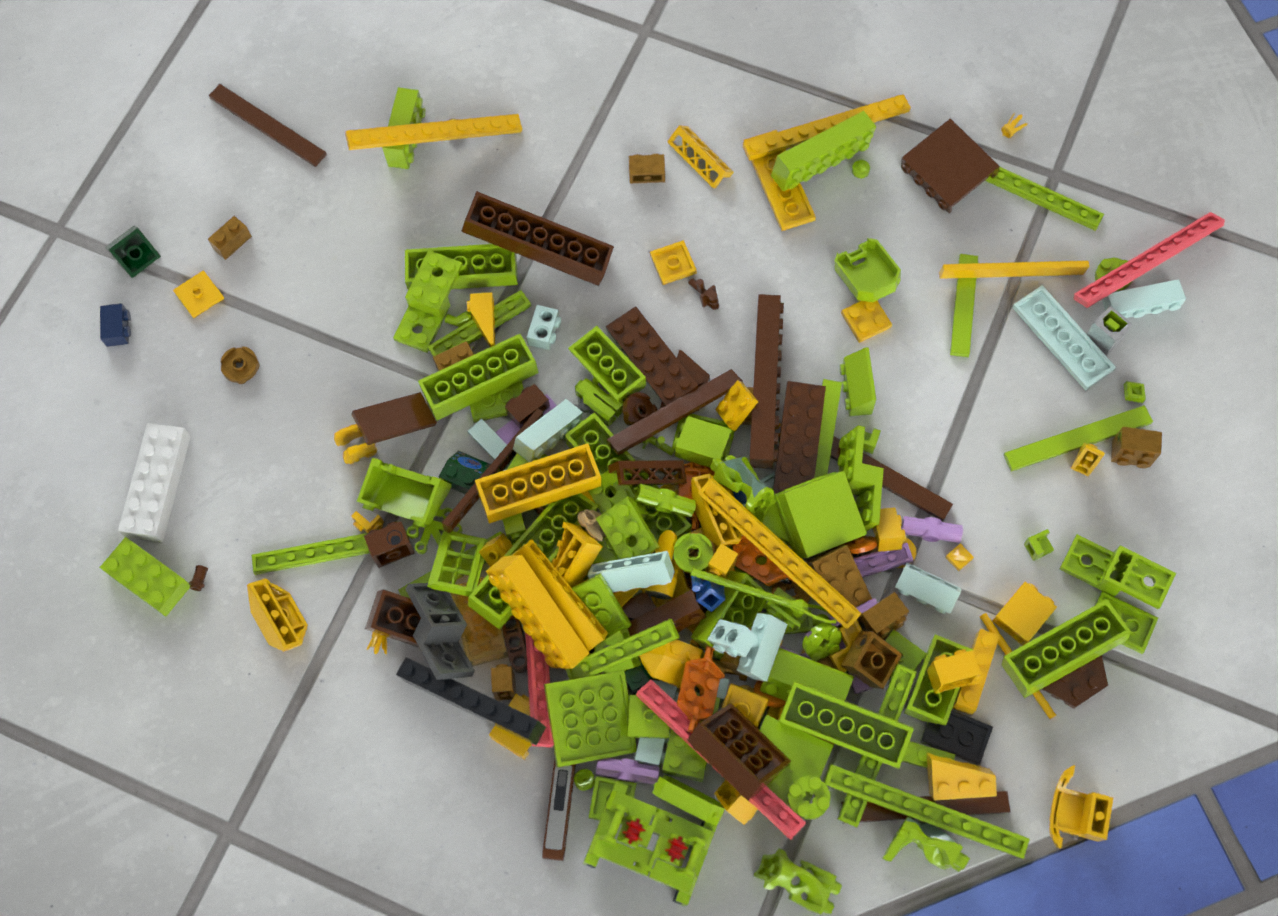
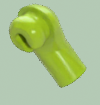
M468 311L461 313L457 317L447 314L445 317V323L460 327L472 320L471 312Z

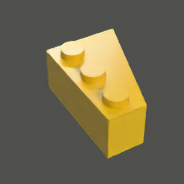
M563 522L562 528L565 529L562 539L558 540L557 546L559 549L556 559L553 558L552 565L572 588L582 583L603 546L580 525Z
M927 753L928 788L933 800L997 796L996 775L990 768Z

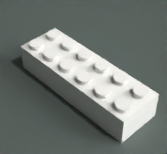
M147 423L118 532L124 537L163 543L191 438L185 428Z

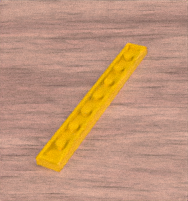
M1087 260L943 264L939 271V279L1084 275L1090 266Z

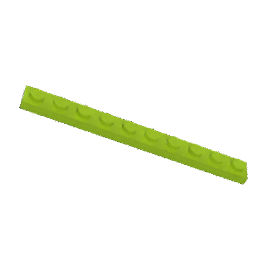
M832 764L829 766L824 783L831 788L1020 859L1025 857L1030 838Z

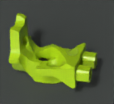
M778 848L772 855L762 856L760 867L754 872L753 876L765 881L763 888L773 890L775 886H781L790 893L788 899L808 911L821 915L823 913H832L834 903L828 901L830 893L838 895L842 888V885L836 881V875L804 860L800 861L801 866L799 867L787 857V853L781 848ZM806 870H811L813 872V875ZM794 877H799L800 882L796 885H793L792 879ZM803 892L807 894V899L805 900L802 899L801 894Z

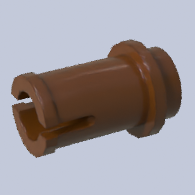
M196 565L193 579L189 582L191 590L201 591L205 587L204 580L208 568Z

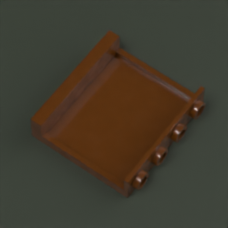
M951 118L901 159L902 170L906 174L909 173L913 177L914 182L918 186H922L926 194L930 198H934L938 206L949 214L954 205L989 177L993 179L998 175L1000 167Z

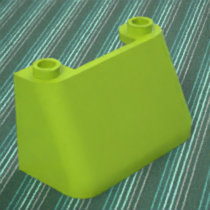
M372 457L356 502L363 504L362 508L369 511H374V508L413 520V525L424 528L425 525L429 526L448 496L452 484L440 478L412 472Z

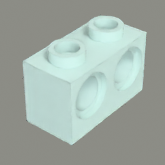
M540 305L536 306L527 335L529 346L550 350L551 344H555L557 335L555 331L561 324L558 309ZM546 318H550V319H551V320L548 321V322L543 321V320L546 319ZM541 334L547 335L544 338H539Z
M719 619L707 640L714 645L712 648L721 654L726 652L732 657L741 656L746 658L757 636L744 625Z

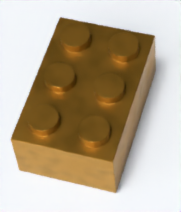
M847 545L836 546L806 562L855 608L872 599Z

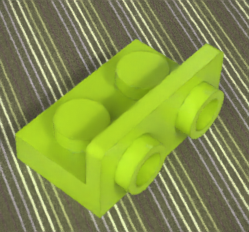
M779 587L774 592L775 595L795 600ZM768 601L764 606L768 615L779 618L787 624L786 628L789 630L794 629L797 631L808 616L807 614L797 615L789 607Z

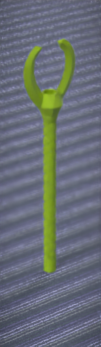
M692 568V576L789 607L797 615L807 614L825 623H837L836 620L823 619L808 612V607L827 611L821 606L807 604L803 599L790 600Z

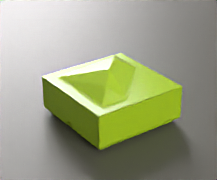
M1126 381L1123 384L1125 400L1138 403L1145 402L1144 384Z

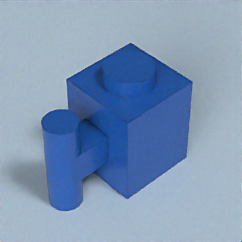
M691 575L692 590L696 592L697 602L712 612L725 600L724 586L705 579L702 581L700 578Z

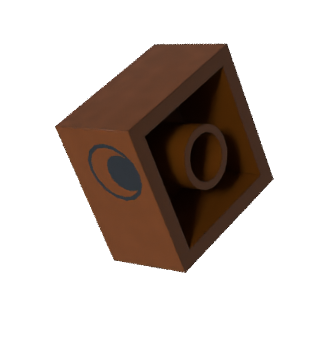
M401 521L391 522L385 528L380 530L373 529L367 535H364L371 557L378 568L415 554L410 538Z

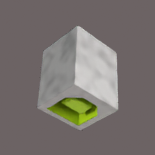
M1110 306L1092 324L1087 335L1107 356L1124 339L1133 324Z

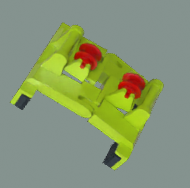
M616 781L582 864L595 868L599 858H602L676 889L672 902L688 906L717 825L702 821L701 826L670 812L627 796L625 793L628 786ZM623 816H624L625 819H624L623 824H622V826H621L620 832H619V834H618L617 839H615L616 834H617V831H618V829H619V826H620L621 821H622ZM652 834H655L658 838L653 851L646 849ZM693 845L694 847L687 862L686 868H677L673 866L676 865L678 867H682L689 846Z

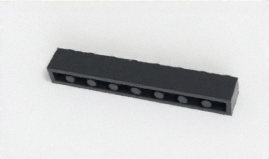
M405 657L396 673L406 683L536 746L546 729V726L539 720L453 679L437 680L430 668Z

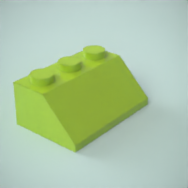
M865 347L845 356L843 363L840 364V375H844L842 391L846 393L847 399H844L845 410L849 411V416L872 415L877 400L869 347Z

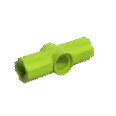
M639 484L635 492V501L654 506L656 510L661 512H673L686 517H692L696 508L695 500L676 495V492L669 489H656Z

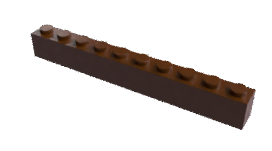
M758 294L753 396L758 400V403L752 409L749 459L752 468L772 469L773 462H777L778 450H774V445H778V433H775V428L779 426V416H775V412L779 411L780 399H776V394H780V383H777V378H781V366H778V361L781 362L782 350H778V346L782 345L783 334H779V329L783 330V318H780V314L784 312V303H780L781 295Z

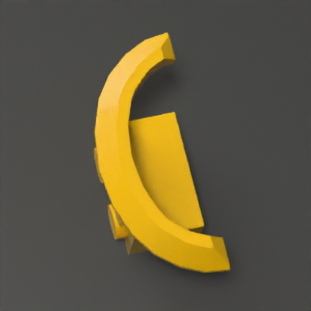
M1072 765L1061 774L1053 795L1049 818V832L1056 848H1062L1063 838L1060 837L1059 831L1096 842L1107 840L1113 797L1095 792L1085 794L1067 789L1066 786L1069 780L1074 776L1075 765Z

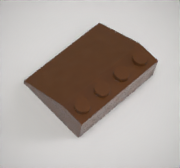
M732 703L699 723L687 739L693 748L747 800L758 794L791 763V760Z

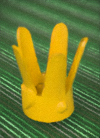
M1013 113L1008 123L1001 128L1002 136L1011 138L1017 131L1028 125L1024 123L1014 128L1022 119L1021 114L1012 120L1015 115Z
M372 632V639L366 650L370 646L374 647V654H377L382 643V649L387 654V637Z

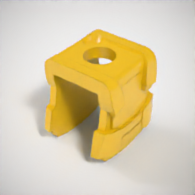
M353 424L337 431L334 434V441L337 446H344L352 440L362 437V434L357 424ZM365 442L348 447L343 452L344 462L351 465L360 461L363 457L370 458L377 453L376 443L367 445Z

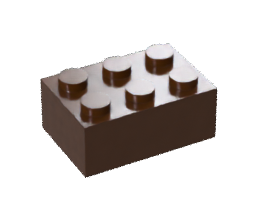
M382 589L377 591L365 630L419 648L413 634L421 617L410 598Z

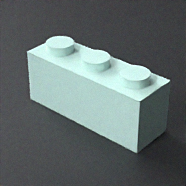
M906 563L895 586L901 594L906 596L910 594L916 597L918 602L925 605L929 603L935 606V610L943 614L946 612L951 613L962 589L910 563Z
M757 613L751 629L757 636V639L746 658H740L737 671L752 679L767 682L787 624L772 615Z

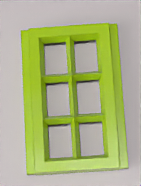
M443 531L427 587L469 597L478 586L484 564V558L480 555L479 551L489 540L456 532L449 534ZM452 541L462 543L460 553L449 551ZM466 544L477 546L474 556L464 554ZM447 556L458 557L456 568L445 566ZM462 559L473 561L470 571L459 569ZM443 571L454 573L451 584L440 582ZM458 574L469 576L466 587L455 585Z

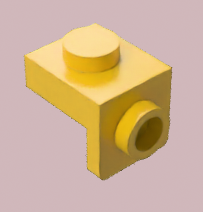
M357 511L351 515L354 527L360 532L364 530L367 534L373 529H382L384 524L380 515H377L371 522Z

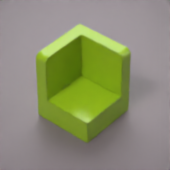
M874 428L872 434L865 431L863 451L873 454L881 430Z
M1048 529L1027 538L1024 543L1033 561L1054 551L1047 538L1050 533Z

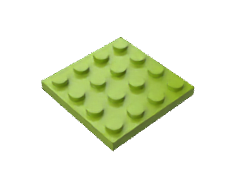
M624 670L544 684L550 728L554 741L553 749L556 767L637 752L635 738L628 737L629 696Z

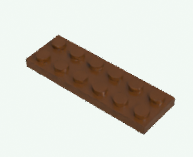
M636 306L606 326L607 331L630 361L646 377V382L665 406L698 388V384Z
M787 381L773 484L774 494L812 480L815 477L826 386Z

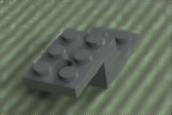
M428 583L408 584L406 591L421 617L413 637L436 679L472 677L475 670L459 643L467 623L449 592L431 589V587H427Z

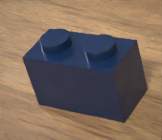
M122 303L100 306V339L106 347L129 344L131 330L128 326V321L131 320L130 311Z

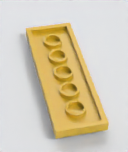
M773 130V131H770V132H767V133H764V134H761V135H757V136H754V137L745 139L743 142L750 141V140H753V139H756V138H760V137H763V136H766V135H769V134H773V133H776V132H778V131H777V130ZM786 150L751 160L781 231L815 221L816 219L801 183L793 189L782 191L771 177L777 155Z

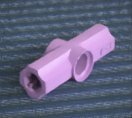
M904 516L901 530H905V535L922 537L923 540L929 542L943 540L960 543L963 534V525L944 523L940 519L933 517L919 519Z
M612 758L599 759L596 767V775L654 785L658 781L660 767L640 764L638 761L624 758L621 760Z

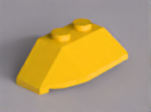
M705 474L692 477V500L696 501L695 512L706 537L718 546L720 544L724 546L739 544L743 534L698 494L706 482L714 476ZM720 484L725 490H727V491L734 497L732 490H730V489L727 488L726 486Z
M266 578L249 583L247 590L250 612L268 645L281 651L301 646L308 624L290 593L270 583Z
M676 639L639 657L651 677L680 688L686 662L704 658L705 653L702 649Z

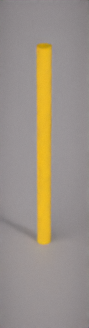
M987 613L982 614L980 619L989 632L1000 635L997 644L1004 654L1011 653V648ZM1040 690L1032 694L1049 719L1056 716Z

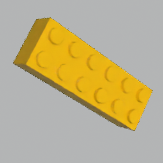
M587 443L477 479L475 484L488 523L490 524L601 487V475Z
M523 555L503 556L486 571L489 575V581L498 588L501 598L509 604L512 614L521 621L523 630L532 637L535 647L546 657L545 661L550 667L573 669L589 654Z

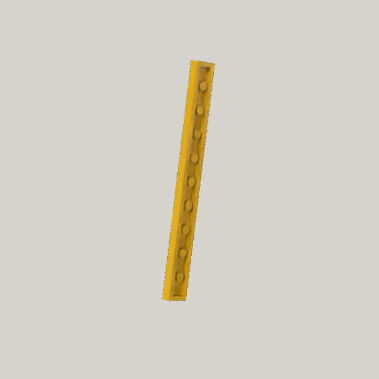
M901 94L743 142L742 147L750 161L793 148L862 111H865L873 123L910 112L911 107L905 95Z
M519 114L347 130L345 136L348 149L358 150L521 133L523 129Z
M710 478L701 488L698 494L841 625L848 629L862 614L716 480Z

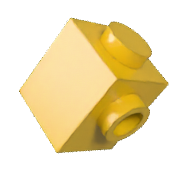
M502 533L488 541L479 553L491 567L513 545Z

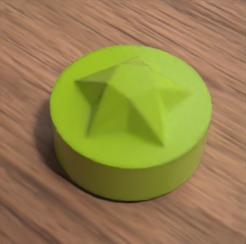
M857 160L853 163L852 174L855 177L865 178L869 175L870 165L867 161Z
M581 769L574 775V783L579 790L586 791L594 786L595 777L591 770Z

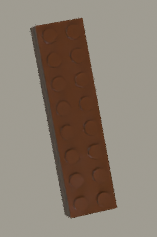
M478 191L475 193L461 230L463 233L597 286L600 285L614 249L613 245Z

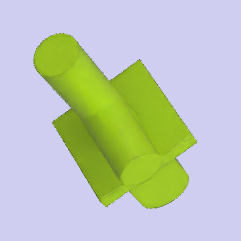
M652 436L642 442L644 443L643 449H645L648 443H651L671 456L675 451L674 448L664 443L665 438L663 436L658 437V439Z

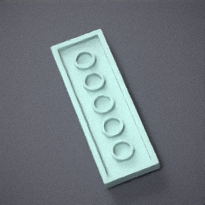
M1043 285L1013 305L1012 308L1085 391L1116 369L1114 364Z

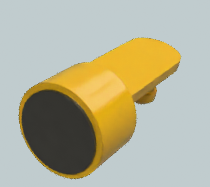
M671 530L664 531L658 540L660 548L655 553L668 551L672 561L677 535ZM674 568L675 572L672 582L666 585L649 586L644 588V592L660 599H673L678 570Z

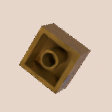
M1122 427L1112 440L1111 462L1121 466L1151 467L1161 455L1162 432Z
M894 592L862 613L858 623L862 631L874 632L880 638L885 639L892 629L897 631L904 626L909 610Z
M860 631L841 666L869 687L884 689L902 653L874 632Z

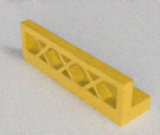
M679 125L667 141L712 188H716L724 177L730 178L734 173L688 126ZM678 135L682 137V146H678L674 142ZM687 147L694 149V157L690 158L687 155ZM698 159L705 160L706 169L699 167ZM713 170L719 174L714 182L710 178V171Z

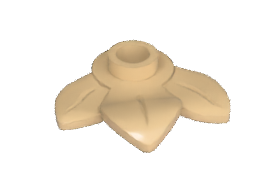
M588 509L580 511L577 516L579 524L585 527L594 539L603 541L606 535L596 520L601 514Z

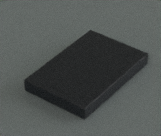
M951 710L946 725L927 722L920 742L939 750L956 754V757L979 766L993 726Z

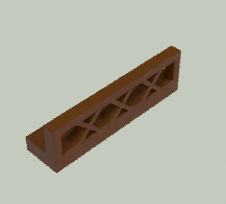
M683 460L617 461L608 465L609 473H617L619 486L687 483ZM678 471L679 479H676L671 473ZM624 473H630L632 475L631 479L625 480ZM639 473H647L649 476L644 480ZM655 473H663L665 476L660 480Z

